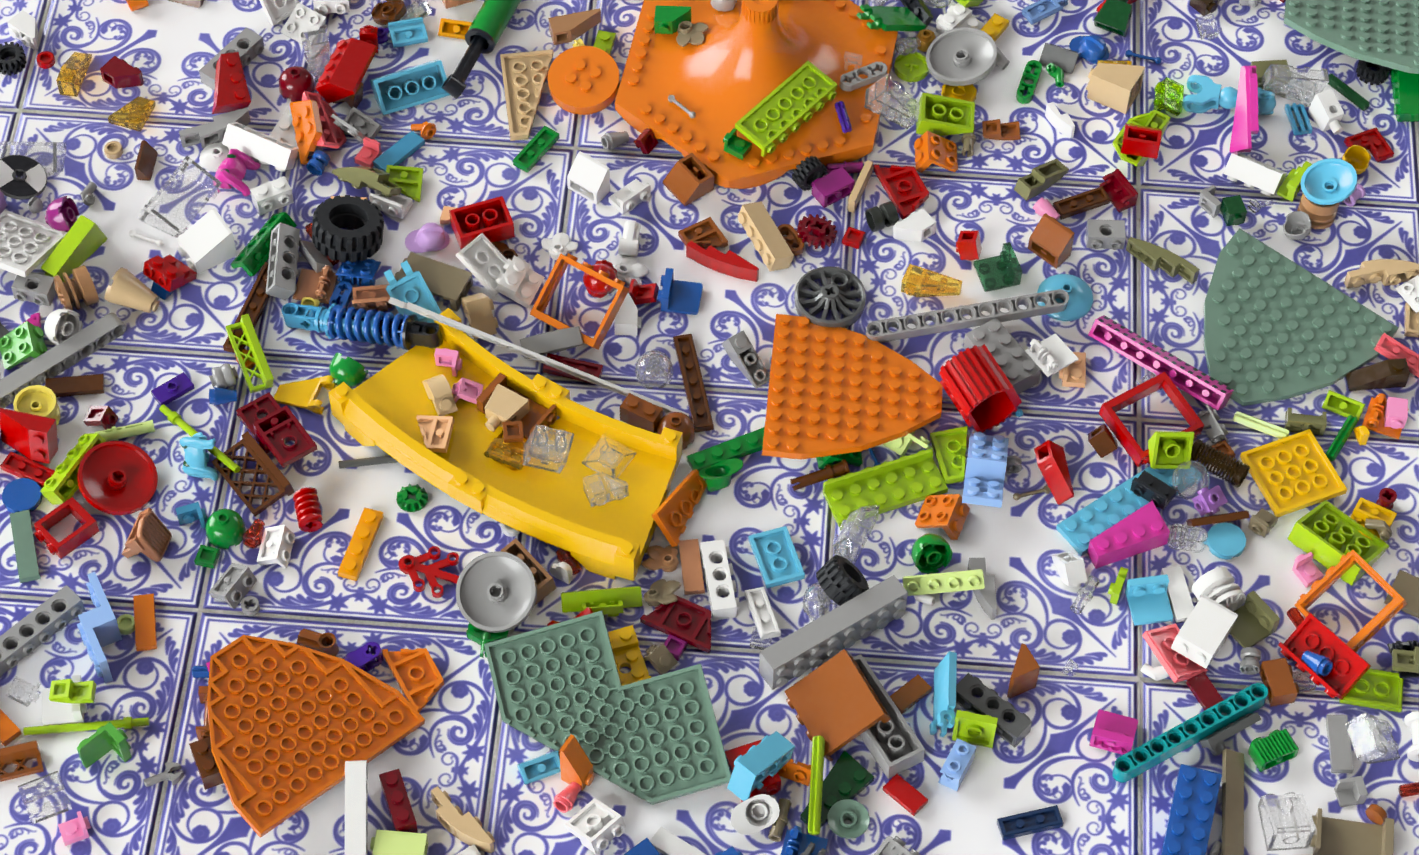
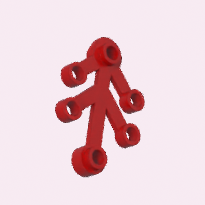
M432 546L427 553L420 556H403L399 560L398 565L403 573L409 574L413 582V589L416 592H422L425 589V581L419 578L417 572L424 573L431 587L433 597L440 598L444 595V589L442 585L438 584L436 578L457 585L458 575L440 569L450 565H457L459 563V555L456 552H450L447 558L427 566L423 565L422 563L431 559L437 560L441 556L440 548Z

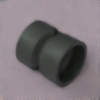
M891 201L881 204L879 208L875 206L865 211L868 226L873 232L882 230L885 226H893L899 221L898 212Z

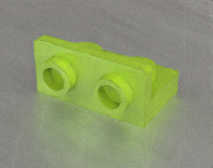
M1305 161L1303 166H1299L1297 170L1291 169L1278 189L1277 195L1293 202L1301 190V178L1312 164Z

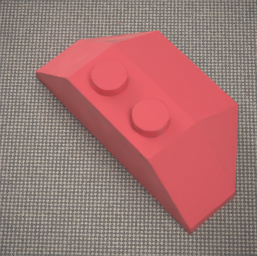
M304 91L302 101L314 100L318 104L323 133L317 142V147L339 149L347 140L343 130L333 123L335 120L331 115L335 114L337 116V114L323 100L319 93Z

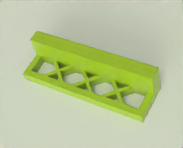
M249 314L241 315L240 322L227 325L225 329L249 391L254 393L272 388L274 378ZM241 328L243 331L242 337L239 338L233 335L231 330ZM241 344L249 347L250 350L247 354L239 351L238 348ZM247 360L255 363L256 367L254 370L245 367ZM253 376L260 378L263 384L253 386L251 382Z

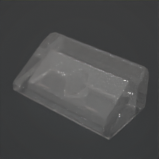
M416 0L406 7L405 15L398 21L423 17L424 19L432 13V10L427 1Z

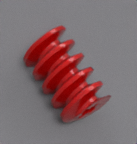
M305 487L298 490L293 496L298 527L304 532H315L323 526L317 489Z

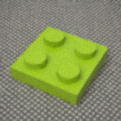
M957 710L952 740L956 741L958 738L969 744L993 748L998 718Z

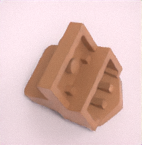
M150 507L140 512L122 552V555L126 558L138 555L141 552L155 562H159L168 548L172 533Z

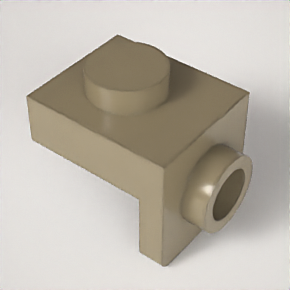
M664 644L651 645L646 649L645 652L647 654L643 657L644 661H650L660 675L666 674L678 663Z

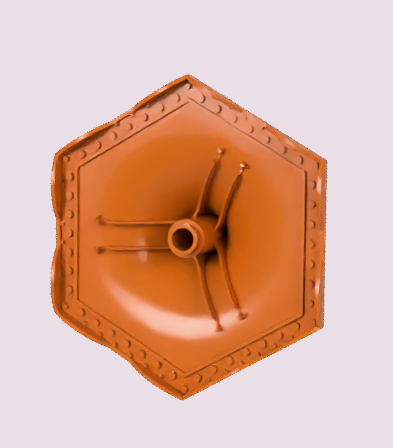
M711 0L643 1L616 96L615 110L629 125L640 133L646 128L651 129L656 139H662L681 152L684 157L693 153L714 175L715 184L732 189L753 188L779 178L788 170L796 169V166L800 165L802 160L805 161V158H810V156H816L827 166V164L844 163V161L846 163L853 162L873 151L887 82L892 69L898 31H884L882 28L878 30L870 29L867 26V22L872 23L874 21L872 19L862 20L856 16L857 13L864 12L854 2L850 0H737L733 10L724 12L714 9L710 3ZM656 6L691 7V23L696 24L700 22L709 27L703 32L705 41L700 45L688 43L682 47L676 40L678 36L677 31L673 34H655L654 18ZM807 61L811 62L838 84L836 97L832 101L826 102L822 110L816 111L808 122L801 124L799 130L795 133L792 132L784 143L777 145L772 154L768 153L765 157H762L761 149L738 130L737 136L752 143V149L743 160L724 151V136L735 128V123ZM875 62H883L887 65V74L882 80L853 91H844L839 86L840 78L845 73ZM865 74L859 75L862 79L868 78ZM674 95L679 103L691 112H695L696 117L690 118L689 114L674 102H669L668 96ZM836 102H844L852 126L851 132H842L835 109Z

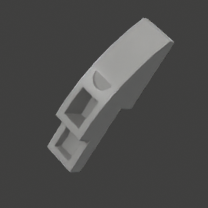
M248 107L212 116L213 122L180 130L179 135L182 147L201 143L202 148H205L210 144L222 142L228 123L238 122L247 126L251 122Z

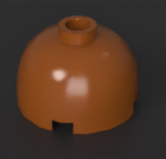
M671 412L663 416L658 422L656 434L661 435L664 427L683 432L682 450H685L691 442H694V424L686 414Z

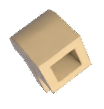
M443 374L422 381L429 399H432L438 416H445L458 411L451 393L452 389Z

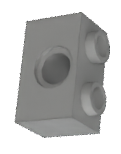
M1087 220L1086 248L1124 249L1126 240L1125 220Z
M33 272L26 278L17 275L11 286L15 299L33 302L37 305L50 306L56 295L54 277Z

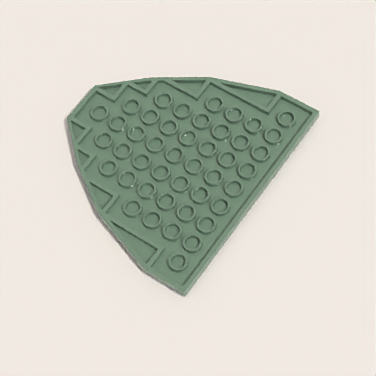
M1419 0L1285 1L1284 24L1310 39L1355 59L1407 73L1419 74Z
M1240 228L1219 253L1204 302V351L1209 376L1233 389L1234 391L1230 398L1242 406L1285 400L1331 386L1346 377L1349 372L1357 370L1377 358L1380 353L1375 351L1374 348L1381 336L1386 333L1393 337L1399 328Z

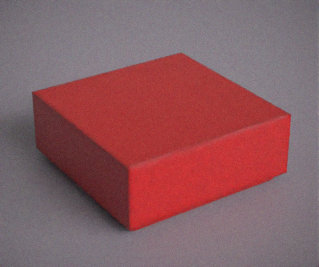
M848 227L842 238V244L859 249L866 236V232Z

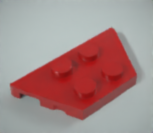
M879 164L873 166L875 174L895 205L902 220L907 218L929 198V191L914 166L900 167L891 165L890 168H881Z

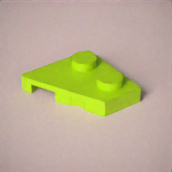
M387 165L386 172L390 174L388 181L401 187V193L420 202L423 168Z

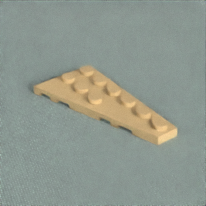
M553 50L500 54L510 141L529 139L552 61Z

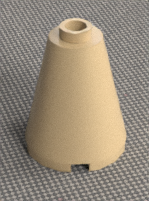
M121 267L112 278L114 280L112 285H108L106 289L105 300L147 313L155 312L160 305L159 297L130 271Z

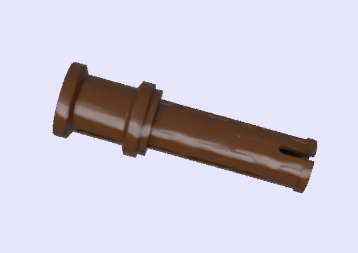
M844 458L839 463L833 465L826 464L824 469L790 479V483L799 482V484L792 486L793 491L827 479L850 473V470Z

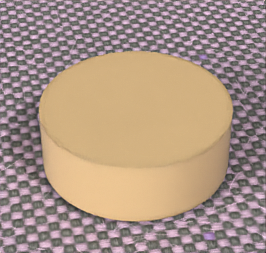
M111 141L104 146V152L107 158L117 159L122 156L123 148L121 143Z

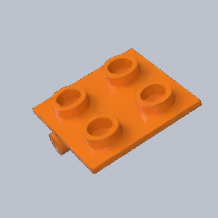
M1379 393L1375 398L1371 397L1362 426H1366L1368 430L1399 439L1402 429L1384 426L1385 406L1387 403L1386 395Z

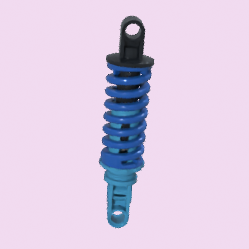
M287 303L281 309L287 327L307 331L313 330L318 333L325 332L329 339H349L350 341L358 340L361 343L386 344L389 347L396 346L405 350H410L415 345L437 348L443 342L439 325L437 323L418 321V317L415 314H404L403 316L398 313L394 316L392 312H388L385 315L383 311L375 313L374 310L370 309L366 312L364 308L357 310L355 307H350L347 310L346 306L333 303L328 309L324 306L315 307L312 305Z

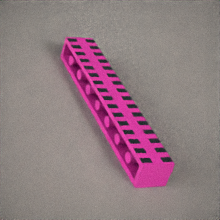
M1105 315L1095 319L1088 336L1155 375L1166 372L1176 387L1217 411L1226 406L1234 391Z

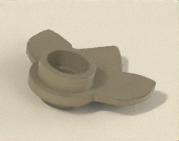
M683 21L678 25L677 43L682 47L688 43L700 45L705 41L703 32L709 27L700 22L692 24L690 21Z
M665 579L657 580L644 594V600L649 606L675 602L678 599L674 593L681 587V583L675 580L667 582Z

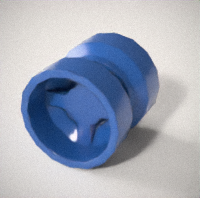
M316 150L312 155V159L308 161L306 168L313 175L320 176L331 159L324 151Z

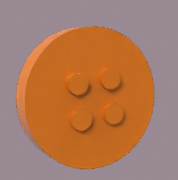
M577 46L562 52L554 59L548 71V85L551 97L560 108L573 114L588 115L602 111L615 100L620 86L619 69L615 60L604 50L593 46Z

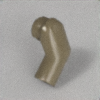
M1377 519L1365 520V528L1376 529L1380 539L1383 541L1390 539L1392 530L1385 521Z

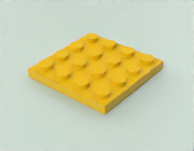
M1310 429L1244 451L1240 455L1243 463L1250 466V475L1276 517H1281L1318 504L1324 500L1338 497L1347 492L1346 486Z

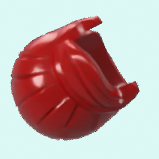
M602 260L596 261L592 265L594 266L592 270L598 272L600 269L610 274L609 279L614 281L617 278V269L614 268L611 262ZM584 272L583 282L591 296L602 298L614 291V287Z

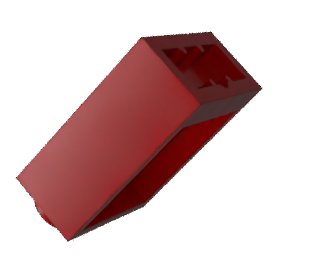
M73 497L34 523L36 538L41 543L44 541L52 555L56 554L60 559L99 532L97 521ZM72 514L83 526L58 543L47 530Z

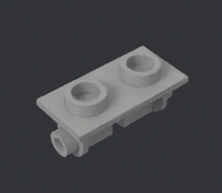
M1207 404L1208 410L1198 413V417L1205 425L1204 430L1210 426L1212 427L1206 431L1211 443L1217 444L1224 438L1228 443L1226 435L1229 433L1223 424L1219 425L1217 422L1220 417L1216 410H1211Z

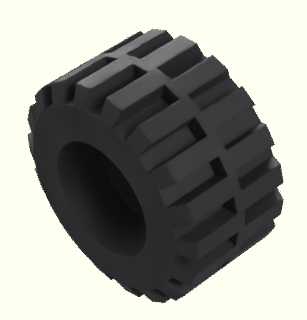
M834 555L816 572L821 588L838 605L846 603L869 589L868 583L859 569L849 560L839 555Z

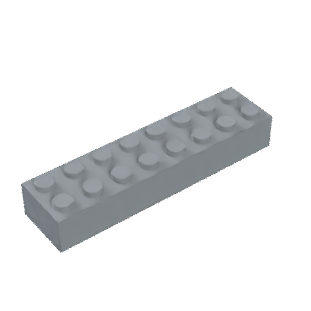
M893 575L760 651V675L772 690L784 686L794 677H800L809 668L819 666L828 657L832 658L842 649L853 646L861 638L869 637L873 631L883 629L892 620H898L903 617L906 611L907 590Z

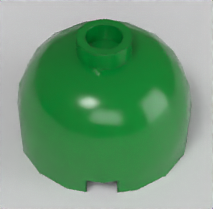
M335 353L329 365L330 375L335 380L334 384L338 386L345 382L351 388L360 385L369 371H364L365 367L348 356L346 359L341 358V353Z
M224 508L213 512L205 525L206 536L210 544L220 549H229V546L234 544L235 546L239 545L246 534L244 520L239 513L232 509Z
M931 533L925 534L915 541L912 546L911 556L920 572L933 574L939 572L938 568L946 567L949 564L953 552L949 543L943 537Z

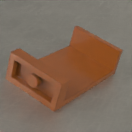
M499 373L476 399L477 409L485 414V406L497 384L529 400L530 411L520 421L523 424L524 438L534 444L538 438H542L549 425L555 423L557 419L556 406L552 405L549 409H546L509 387L506 376Z

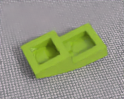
M72 679L51 681L49 700L61 703H94L97 684L94 681L74 683Z

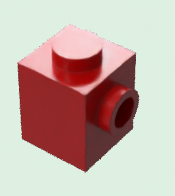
M979 230L960 231L958 241L956 242V252L959 253L960 260H978L982 250Z

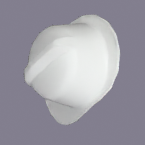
M760 794L753 796L735 806L730 819L732 827L742 835L755 834L776 822L780 812L779 805L770 795Z

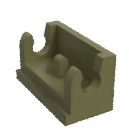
M1287 408L1285 413V429L1289 430V432L1299 433L1310 429L1313 435H1324L1327 426V412L1322 411L1321 416L1292 413V408Z

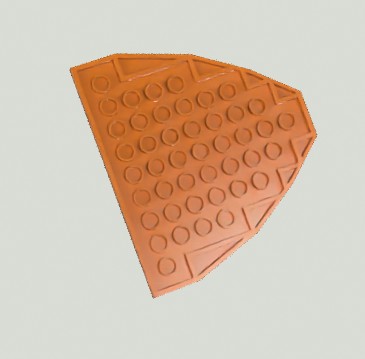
M776 314L762 456L802 460L860 452L904 437L908 433L910 434L941 418L943 387L939 381L911 360L878 341L868 339L866 335L842 327L819 326L802 316Z
M242 635L210 657L207 712L211 751L233 807L260 838L345 779V761L367 760V763H369L425 724V719L416 711L397 689L345 659L298 644Z

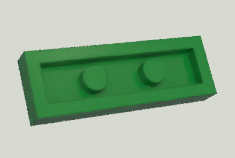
M544 126L514 158L513 165L528 173L560 138L559 133Z

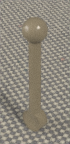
M1046 485L1043 489L1021 494L1014 493L1013 499L1019 500L1021 497L1043 492L1049 494L1051 490Z

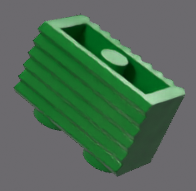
M1277 729L1265 738L1258 737L1254 739L1250 744L1248 754L1259 771L1262 772L1296 757L1299 748L1287 729L1281 731Z

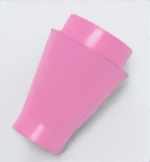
M1043 197L1033 206L1035 213L1040 216L1046 213L1056 220L1061 216L1048 199Z

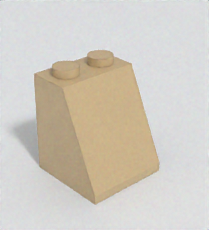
M1098 63L1095 69H1091L1088 76L1090 81L1086 87V90H1088L1087 98L1126 114L1141 91L1145 67Z

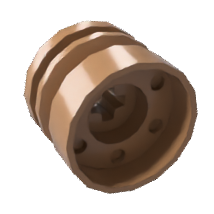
M1302 194L1297 211H1303L1309 215L1313 229H1325L1334 223L1340 202L1332 205H1320L1308 200Z
M85 265L72 269V279H70L66 272L62 273L64 282H62L59 275L54 276L55 291L65 309L73 310L71 304L73 303L75 308L79 310V300L81 299L86 306L99 302L96 288Z

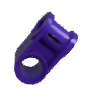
M368 642L357 650L345 655L343 659L368 672L383 662V655L378 643Z

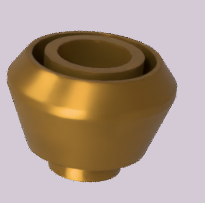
M928 29L921 30L914 38V46L922 52H927L930 44L936 39L934 32Z

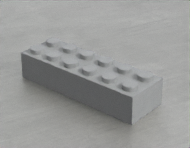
M859 654L853 658L891 718L885 724L879 721L859 736L889 779L923 762L925 748L862 654Z

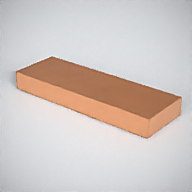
M698 539L680 540L678 546L684 594H703L705 589Z

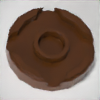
M402 0L379 2L371 12L374 22L379 25H388L390 22L400 20L406 13L404 2Z

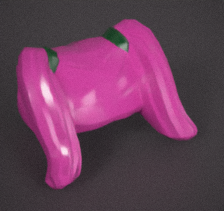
M231 149L227 158L219 165L214 182L220 188L231 189L233 186L242 192L244 196H249L250 189L242 182L246 169L257 170L261 165L242 151Z

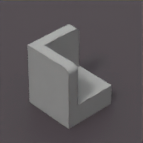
M1362 776L1339 779L1334 788L1340 807L1364 804L1368 796Z

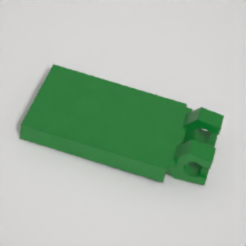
M865 4L860 6L864 13L858 12L856 15L862 20L872 19L874 22H867V26L870 29L921 31L926 27L907 7L869 6Z

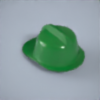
M737 458L725 459L710 467L701 469L699 475L705 479L708 491H717L730 485L732 474L742 469L743 461Z

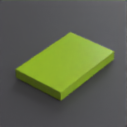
M1368 669L1342 700L1339 699V703L1401 713L1404 678H1400L1399 674L1395 672Z

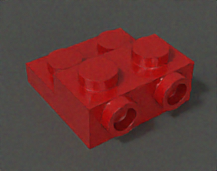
M170 254L164 258L157 255L144 262L143 274L169 292L195 280L197 277V272Z

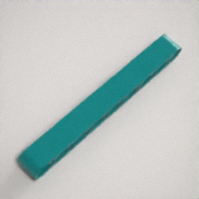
M1262 683L1252 684L1120 756L1114 764L1113 778L1121 783L1127 782L1246 714L1253 713L1262 708L1268 695L1267 687Z

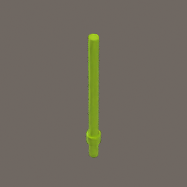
M164 404L160 406L159 411L167 416L168 421L173 425H178L191 437L198 433L176 411L170 410ZM214 446L213 449H207L234 473L240 471L241 467Z
M123 717L121 720L24 727L23 733L26 736L97 730L109 722L115 728H124L126 730L137 726H149L150 720L149 717Z

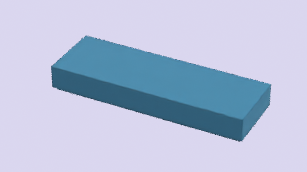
M410 131L373 161V165L386 172L387 165L398 166L425 144V140L414 131Z

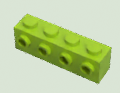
M99 433L83 434L78 439L76 446L67 453L65 460L56 467L55 473L45 481L44 487L40 492L52 505H61L71 498L79 488L77 473L82 458L91 448L106 442Z

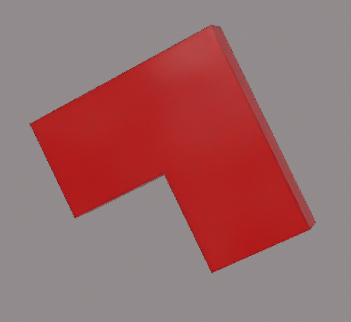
M1377 128L1344 139V143L1348 148L1358 145L1369 150L1377 163L1394 156L1393 150Z

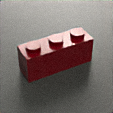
M396 769L379 774L381 789L394 830L418 833L417 823L400 770Z

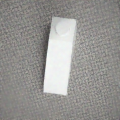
M627 293L615 317V335L637 336L638 328H641L642 317H638V309L630 294Z

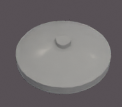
M969 27L952 29L939 35L930 44L926 53V62L930 74L937 81L951 86H966L984 79L994 69L998 58L996 44L991 36L982 30Z
M488 552L474 558L465 566L456 585V601L460 612L469 623L486 632H505L517 627L530 615L537 598V585L532 571L520 558L507 552Z

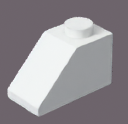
M1072 551L1052 555V560L1064 584L1074 588L1081 586V583L1087 582L1083 558Z

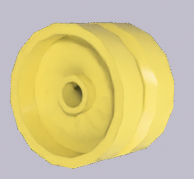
M33 385L22 389L15 396L13 402L14 411L56 419V425L59 424L61 418L56 396L51 389L46 386Z

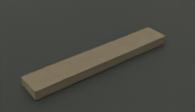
M1226 748L1222 751V855H1244V753Z

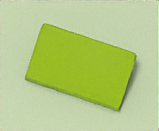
M1329 390L1322 408L1346 418L1352 415L1357 417L1359 421L1365 404Z

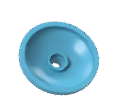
M1336 158L1320 160L1312 164L1304 172L1301 178L1302 192L1308 200L1316 204L1332 205L1347 199L1354 192L1358 181L1357 173L1354 167L1344 160Z
M1057 274L1050 276L1038 288L1037 293L1058 289L1065 290L1068 293L1069 301L1064 311L1046 314L1056 320L1074 321L1080 319L1090 311L1093 304L1091 288L1084 280L1074 275ZM1060 298L1055 299L1058 303L1064 302ZM1038 302V305L1045 306V303Z

